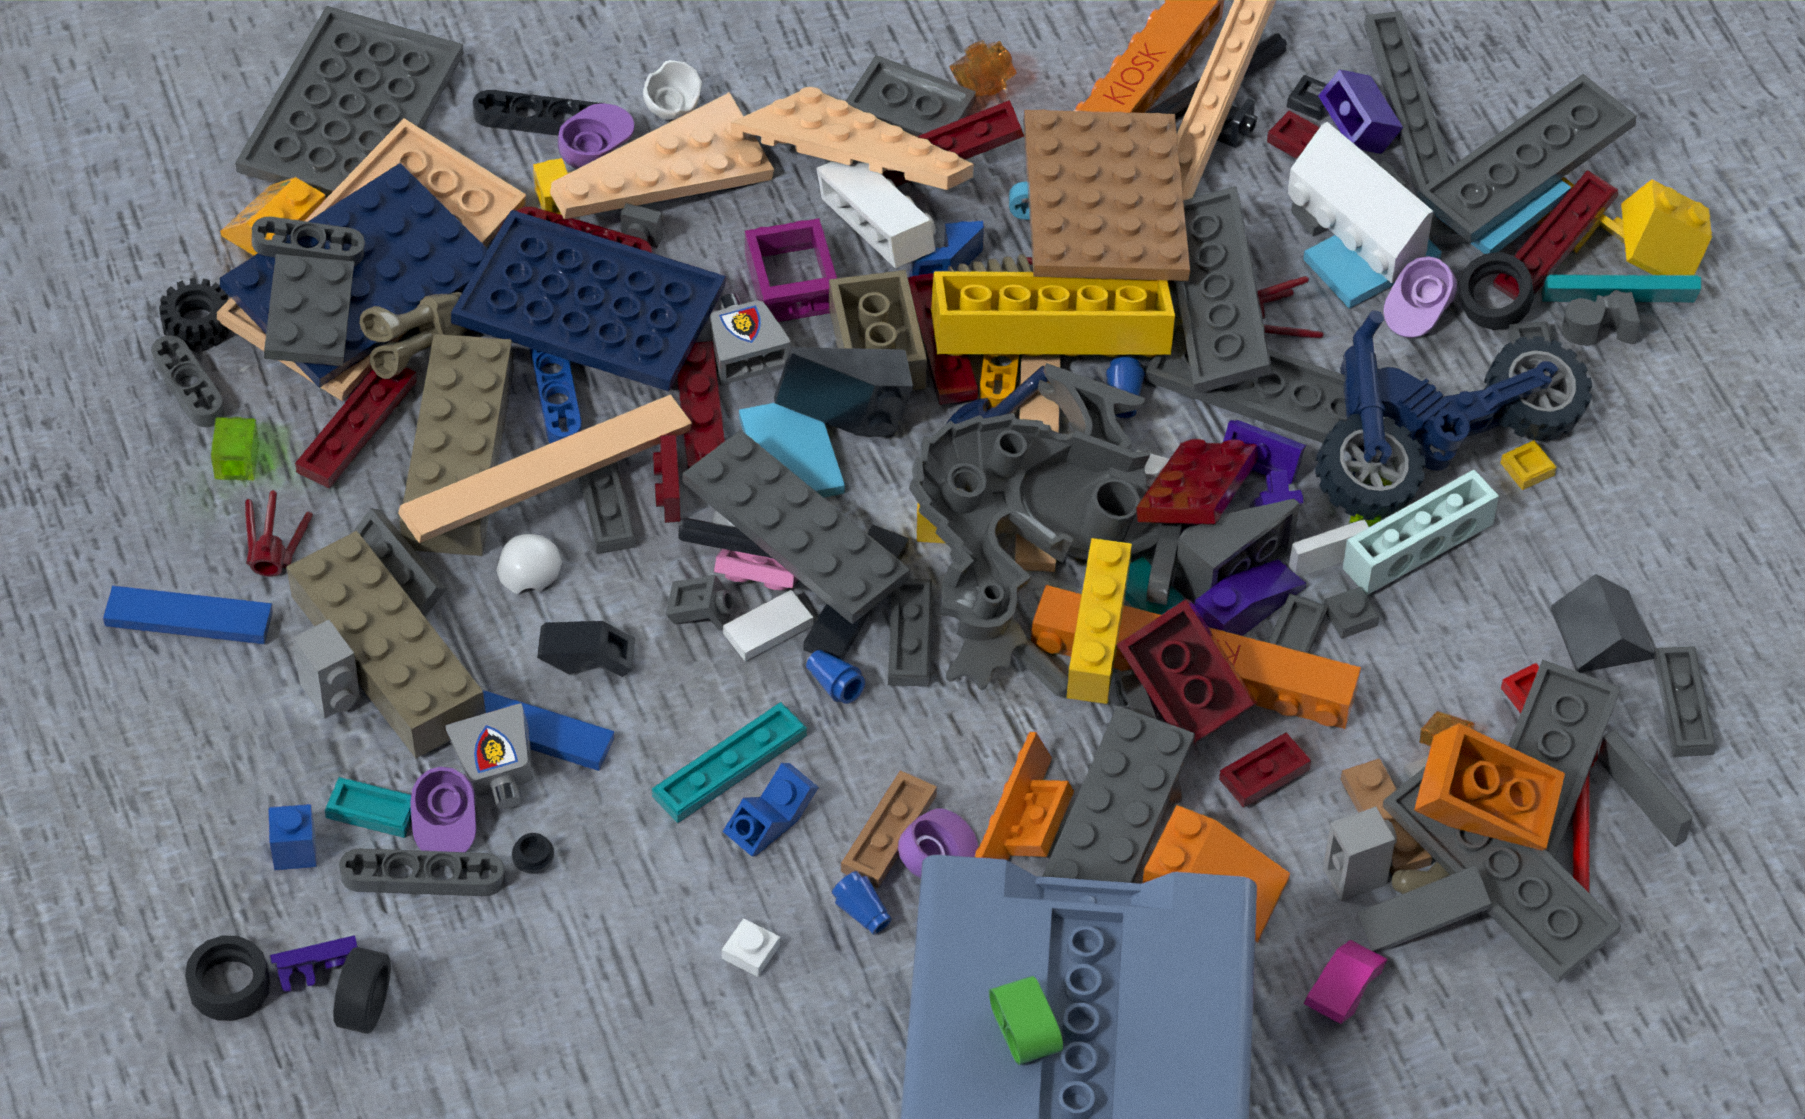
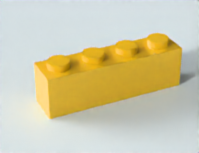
M1091 538L1069 666L1067 699L1108 704L1117 649L1116 644L1118 643L1129 576L1132 548L1130 543Z

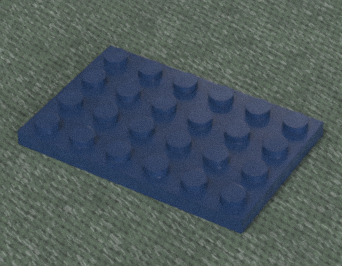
M401 163L308 221L353 228L359 231L365 240L364 257L358 265L354 266L343 366L303 362L294 363L319 388L369 356L372 350L391 341L377 342L370 340L364 335L360 327V316L363 311L373 306H378L394 314H404L417 308L420 301L426 296L456 292L463 293L488 249ZM287 235L285 243L290 244L291 235ZM304 236L297 241L300 246L305 248L315 247L319 243L312 236ZM326 240L325 249H330L331 241ZM344 244L342 250L349 251L352 245ZM258 253L220 277V288L266 333L275 257L264 256Z
M511 210L451 312V323L496 338L509 339L515 344L669 392L725 288L726 276Z

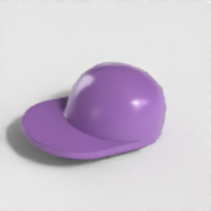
M603 103L588 106L569 118L560 128L558 150L562 159L571 167L578 169L612 152L632 137L634 132L633 118L626 110L616 105Z
M437 767L427 770L417 779L412 788V830L415 842L421 851L466 852L474 842L477 831L474 788L467 776L454 768Z
M941 808L931 810L917 817L901 834L898 841V851L902 862L912 874L920 879L922 861L926 857L931 855L974 857L978 848L976 836L970 826L957 814Z

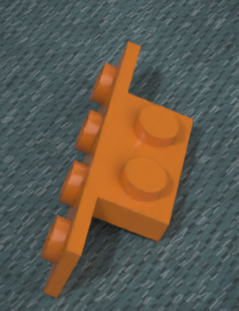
M1029 732L1022 749L1019 751L1016 764L1009 780L1004 785L1003 794L994 814L990 817L989 826L974 857L1005 859L1008 861L1010 856L1047 857L1074 790L1069 781L1043 780L1052 757L1037 732Z

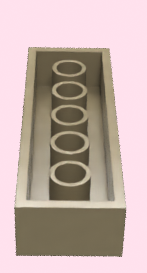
M442 334L433 335L403 504L498 465L514 372L512 340ZM489 515L422 543H418L401 517L400 529L402 536L415 551L483 556Z
M358 531L286 567L291 597L314 627L327 620L332 622L354 652L358 684L415 759L450 741L445 725L486 713L482 689Z

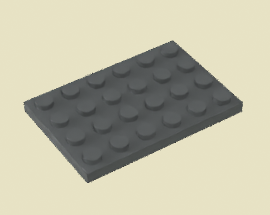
M326 6L236 160L237 173L272 183L297 177L324 193L327 198L403 118L423 129L464 54L463 44Z

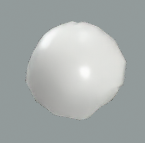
M673 60L665 61L656 72L648 75L644 84L643 100L648 109L661 119L675 120L697 107L702 81L697 70L687 63Z
M522 534L513 537L504 546L496 571L500 582L513 593L519 594L527 588H533L537 592H541L545 587L557 580L562 560L558 548L550 539L541 535Z

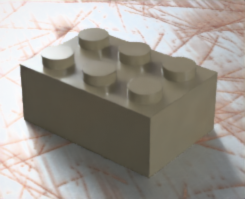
M906 270L829 279V312L837 348L905 350L913 383L912 390L926 389L927 359Z

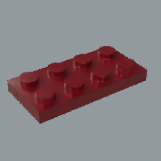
M1190 439L1180 443L1137 505L1138 522L1216 524L1257 462V444H1244L1241 440L1206 443L1202 439Z

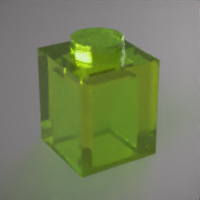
M216 417L211 449L214 478L220 480H254L259 449L256 419Z

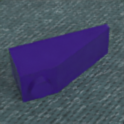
M1277 559L1222 579L1197 598L1194 606L1209 628L1243 636L1283 606L1289 594L1297 595L1304 590L1306 582Z

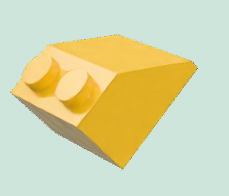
M1651 179L1621 203L1626 262L1652 275H1695L1712 239L1709 208L1678 193L1673 188Z

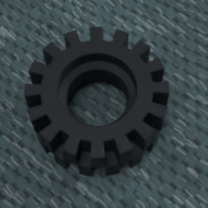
M190 278V285L185 286L182 280L177 282V290L170 286L166 290L167 296L162 295L159 312L164 335L181 338L193 352L196 351L197 345L202 346V351L209 350L208 343L212 342L216 347L221 344L220 337L224 339L228 337V328L217 320V312L229 299L228 295L223 290L221 291L220 285L216 282L210 286V280L203 278L202 283L197 284L196 278ZM192 310L210 312L207 316L197 320L182 318L184 314Z

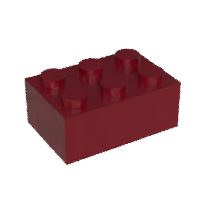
M1185 599L1116 644L1166 722L1195 733V741L1192 747L1258 704L1191 600Z

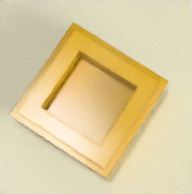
M1535 440L1502 454L1500 464L1521 490L1555 476L1557 468Z

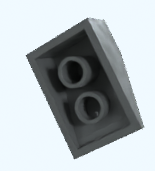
M1295 499L1222 514L1216 524H1199L1196 527H1188L1178 539L1174 588L1195 605L1197 598L1222 579L1277 559L1281 561L1291 553L1295 538L1299 503Z

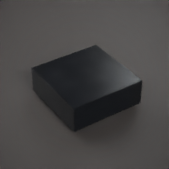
M1303 75L1289 95L1287 107L1320 121L1327 110L1318 95L1327 84Z

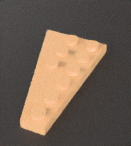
M815 87L802 88L795 94L784 99H778L764 108L731 122V136L743 139L746 133L761 136L762 144L775 146L778 143H789L796 145L798 153L846 165H851L853 160L869 163L870 171L881 174L886 170L904 172L905 180L945 190L973 178L974 164L958 157L956 153L945 151L931 144L926 139L911 135L903 131L901 127L890 125L876 118L873 114L848 105L846 101L837 100Z
M729 92L553 181L550 194L563 218L568 219L624 208L626 203L637 206L772 180L774 168L755 135L746 133L743 139L731 136V122L744 116Z

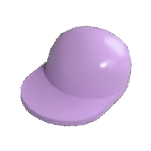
M1430 256L1417 258L1405 266L1384 304V318L1393 332L1402 337L1416 338L1433 329L1443 311L1455 299L1457 279L1451 268L1440 259Z

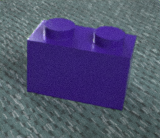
M1339 69L1318 95L1341 134L1360 150L1382 154L1403 129L1400 121L1369 75Z

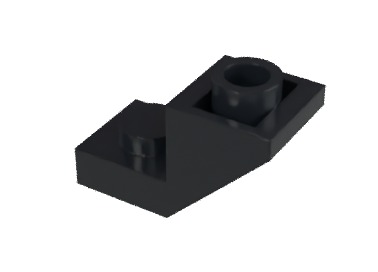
M604 621L545 622L540 628L537 658L569 675L590 660L624 677L633 667L635 638Z

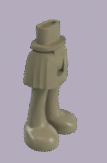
M462 293L426 296L420 301L417 308L404 314H394L378 306H373L363 311L360 316V327L364 335L370 340L386 342L416 327H419L421 332L406 340L387 343L372 350L370 363L374 372L384 379L398 376L405 369L413 355L432 346L434 334L463 336L466 332H469L471 329L451 323V312Z

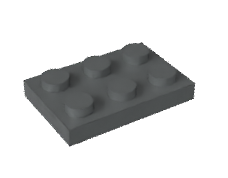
M875 55L846 99V102L856 109L873 114L876 118L890 125L901 127L903 131L911 135L919 136L967 117L976 102V91Z
M276 254L264 359L343 366L354 261Z

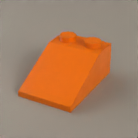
M1458 723L1433 736L1414 811L1451 828L1542 851L1547 848L1565 773Z
M1176 805L1144 868L1143 883L1172 872L1240 876L1252 879L1257 884L1255 942H1259L1290 878V873L1218 821Z

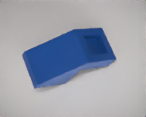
M983 221L946 223L944 247L935 248L934 252L911 261L910 277L931 274L934 271L948 272V266H951L954 272H957L958 265L962 263L968 266L983 251Z
M781 763L761 797L743 798L722 832L750 856H757L798 822L819 787L791 763Z

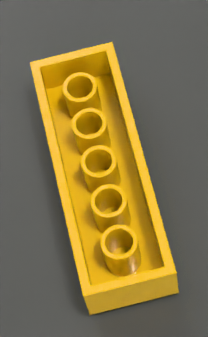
M934 271L931 313L937 354H948L951 356H961L963 354H987L989 356H1000L1002 354H1025L1028 356H1039L1041 354H1064L1066 356L1100 354L1109 357L1117 355H1143L1147 357L1171 355L1175 313L1167 280L1033 277V272Z

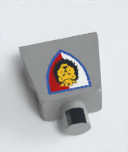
M730 293L722 296L717 302L719 310L710 314V338L713 341L714 357L720 384L725 385L783 369L791 348V341L764 302L755 300L742 304L737 294Z
M522 703L445 725L452 747L473 785L475 794L482 796L493 792L496 806L499 809H508L518 805L521 802L517 785L533 779L529 728Z

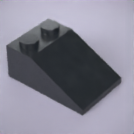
M791 347L774 395L775 404L857 436H895L913 388L906 351L899 349Z

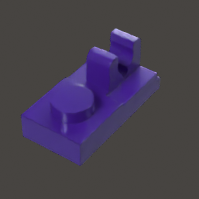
M1237 419L1229 421L1223 442L1227 440H1241L1244 444H1257L1258 460L1251 470L1264 475H1270L1269 472L1286 470L1288 484L1291 485L1296 480L1306 445Z
M1281 470L1269 472L1270 475H1266L1267 491L1260 492L1259 497L1255 498L1249 506L1253 508L1295 499L1300 507L1304 502L1301 490L1289 491L1287 471Z
M353 935L272 954L269 958L271 964L276 965L281 988L286 992L291 991L289 977L293 973L292 969L294 967L298 968V971L305 975L307 986H312L315 983L312 963L324 961L326 969L344 965L350 951L358 946L356 937Z

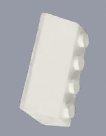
M1326 122L1321 125L1290 169L1287 194L1295 204L1304 207L1311 213L1322 227L1328 228L1341 239L1349 250L1355 251L1362 257L1373 271L1380 273L1393 283L1408 263L1417 258L1426 257L1433 210L1331 124Z

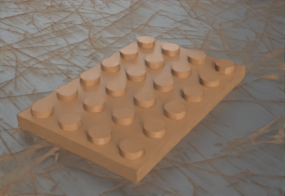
M1045 109L1024 110L1023 125L1033 277L1188 281L1190 264L1175 114L1056 111Z

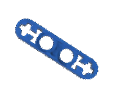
M529 348L546 436L551 444L582 431L569 360ZM550 363H555L562 367L561 371L555 374H547L541 369ZM556 393H561L568 397V400L562 404H553L547 399ZM565 417L568 432H561L559 418Z

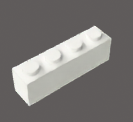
M853 160L851 165L831 161L817 167L821 199L894 268H898L935 251L933 235L936 234V227L931 216L928 213L924 214L917 208L909 196H904L891 179H886L880 173L870 171L869 163Z

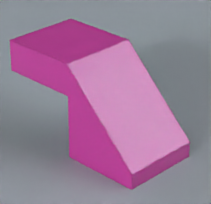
M1349 940L1335 951L1303 1004L1342 1024L1355 1014L1367 985L1382 973L1388 959Z

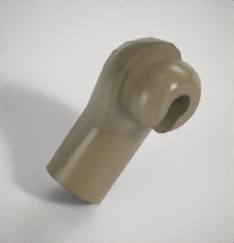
M1438 862L1427 872L1401 869L1394 873L1392 887L1395 891L1405 894L1450 876V874Z

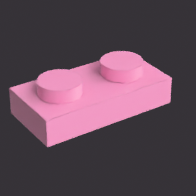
M722 549L716 556L714 572L725 574V578L731 581L746 582L754 580L764 582V586L772 590H786L787 588H793L799 580L772 558Z

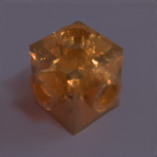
M979 40L964 49L966 55L949 66L958 84L976 91V97L986 94L992 96L999 93L1008 86L1006 81L1017 74L1012 64L1011 54L1002 45L1001 41L985 43L984 40Z

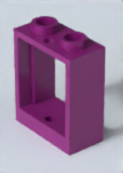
M820 218L745 230V258L757 300L764 302L777 322L830 314L829 279H837ZM814 248L822 278L770 287L762 257Z

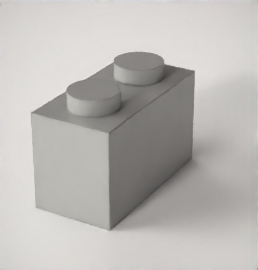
M330 620L293 637L300 686L324 719L335 713L345 712L360 701L354 652Z
M1377 807L1330 823L1323 870L1341 901L1387 885L1389 870L1393 864L1392 854L1394 844L1397 843V836L1392 823L1389 820L1383 819Z

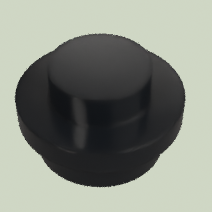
M527 833L521 836L513 846V863L519 870L525 873L536 874L543 872L553 863V845L545 836L539 833Z

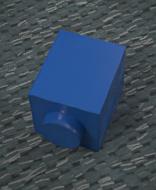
M311 804L268 808L269 843L274 871L317 867L315 828Z

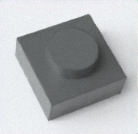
M626 203L621 212V231L624 234L641 238L652 247L658 248L663 238L662 212Z
M1361 587L1327 598L1324 601V605L1328 606L1326 614L1341 639L1378 626L1379 616Z

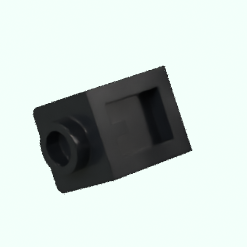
M1247 98L1241 109L1233 105L1231 106L1217 141L1237 148L1244 136H1251L1258 119L1254 115L1255 100Z

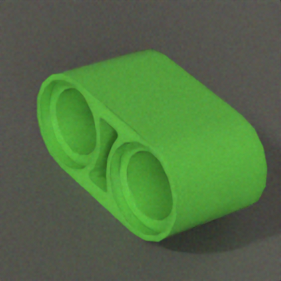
M1034 976L989 989V999L993 1014L1018 1065L1063 1050L1059 1026Z

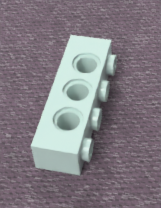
M1472 470L1347 539L1343 570L1362 588L1366 595H1369L1492 526L1499 495L1475 470Z

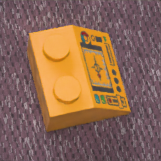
M297 177L272 184L220 231L221 236L254 256L258 253L252 246V226L258 219L270 216L305 221L326 199L325 194ZM267 233L264 239L272 240L274 234Z

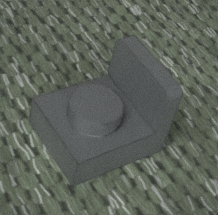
M716 575L672 582L666 615L673 624L709 618L718 630H723V625L729 623L730 613L733 612L734 599L731 592L725 588Z

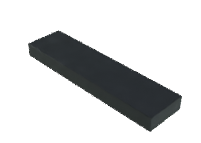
M872 525L867 533L900 561L909 547V538L881 527ZM826 603L803 642V650L809 653L823 650L843 660L872 609L851 624Z

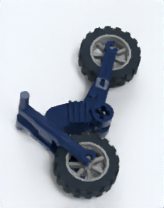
M1373 310L1354 334L1353 346L1347 349L1343 355L1340 373L1345 375L1343 386L1347 421L1344 422L1342 419L1337 422L1324 439L1316 456V461H1318L1315 467L1316 478L1320 477L1321 482L1319 486L1324 494H1329L1331 497L1329 501L1337 508L1339 505L1345 508L1346 514L1353 517L1356 514L1362 515L1365 520H1374L1375 517L1380 516L1381 520L1393 515L1394 512L1407 507L1408 503L1413 500L1423 482L1425 472H1422L1424 467L1433 471L1446 469L1456 455L1458 448L1468 436L1483 433L1500 425L1505 428L1509 426L1515 430L1514 434L1520 437H1524V435L1531 436V440L1542 441L1544 437L1554 440L1559 438L1562 433L1565 435L1569 433L1581 419L1592 398V394L1589 393L1592 388L1591 377L1587 378L1586 375L1588 369L1583 362L1579 363L1576 359L1577 354L1569 348L1567 351L1561 347L1562 343L1552 339L1551 342L1544 341L1545 337L1534 336L1533 339L1529 340L1527 337H1521L1514 344L1511 342L1506 344L1501 352L1497 354L1484 378V383H1487L1484 390L1462 391L1459 394L1443 397L1440 391H1436V387L1433 384H1429L1427 378L1421 381L1395 367L1378 369L1377 357L1374 353L1373 336L1384 321V316L1381 312ZM1558 384L1561 392L1550 387ZM1548 398L1561 403V405L1551 407ZM1432 445L1436 449L1444 450L1445 453L1443 455L1439 451L1432 453L1430 447ZM1345 451L1351 455V461H1344ZM1392 462L1395 471L1388 469L1383 465ZM1380 477L1395 483L1384 487Z

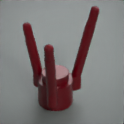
M1303 276L1258 290L1262 318L1265 319V303L1293 296L1294 291L1292 288L1308 283L1309 277ZM1264 324L1265 333L1319 339L1324 336L1322 331Z
M271 490L269 493L264 534L259 537L258 541H256L253 501L251 499L245 501L248 542L246 564L256 574L267 577L277 576L282 572V568L287 569L286 567L291 565L293 554L313 517L312 512L308 511L305 513L285 550L282 539L273 535L277 492L275 490Z

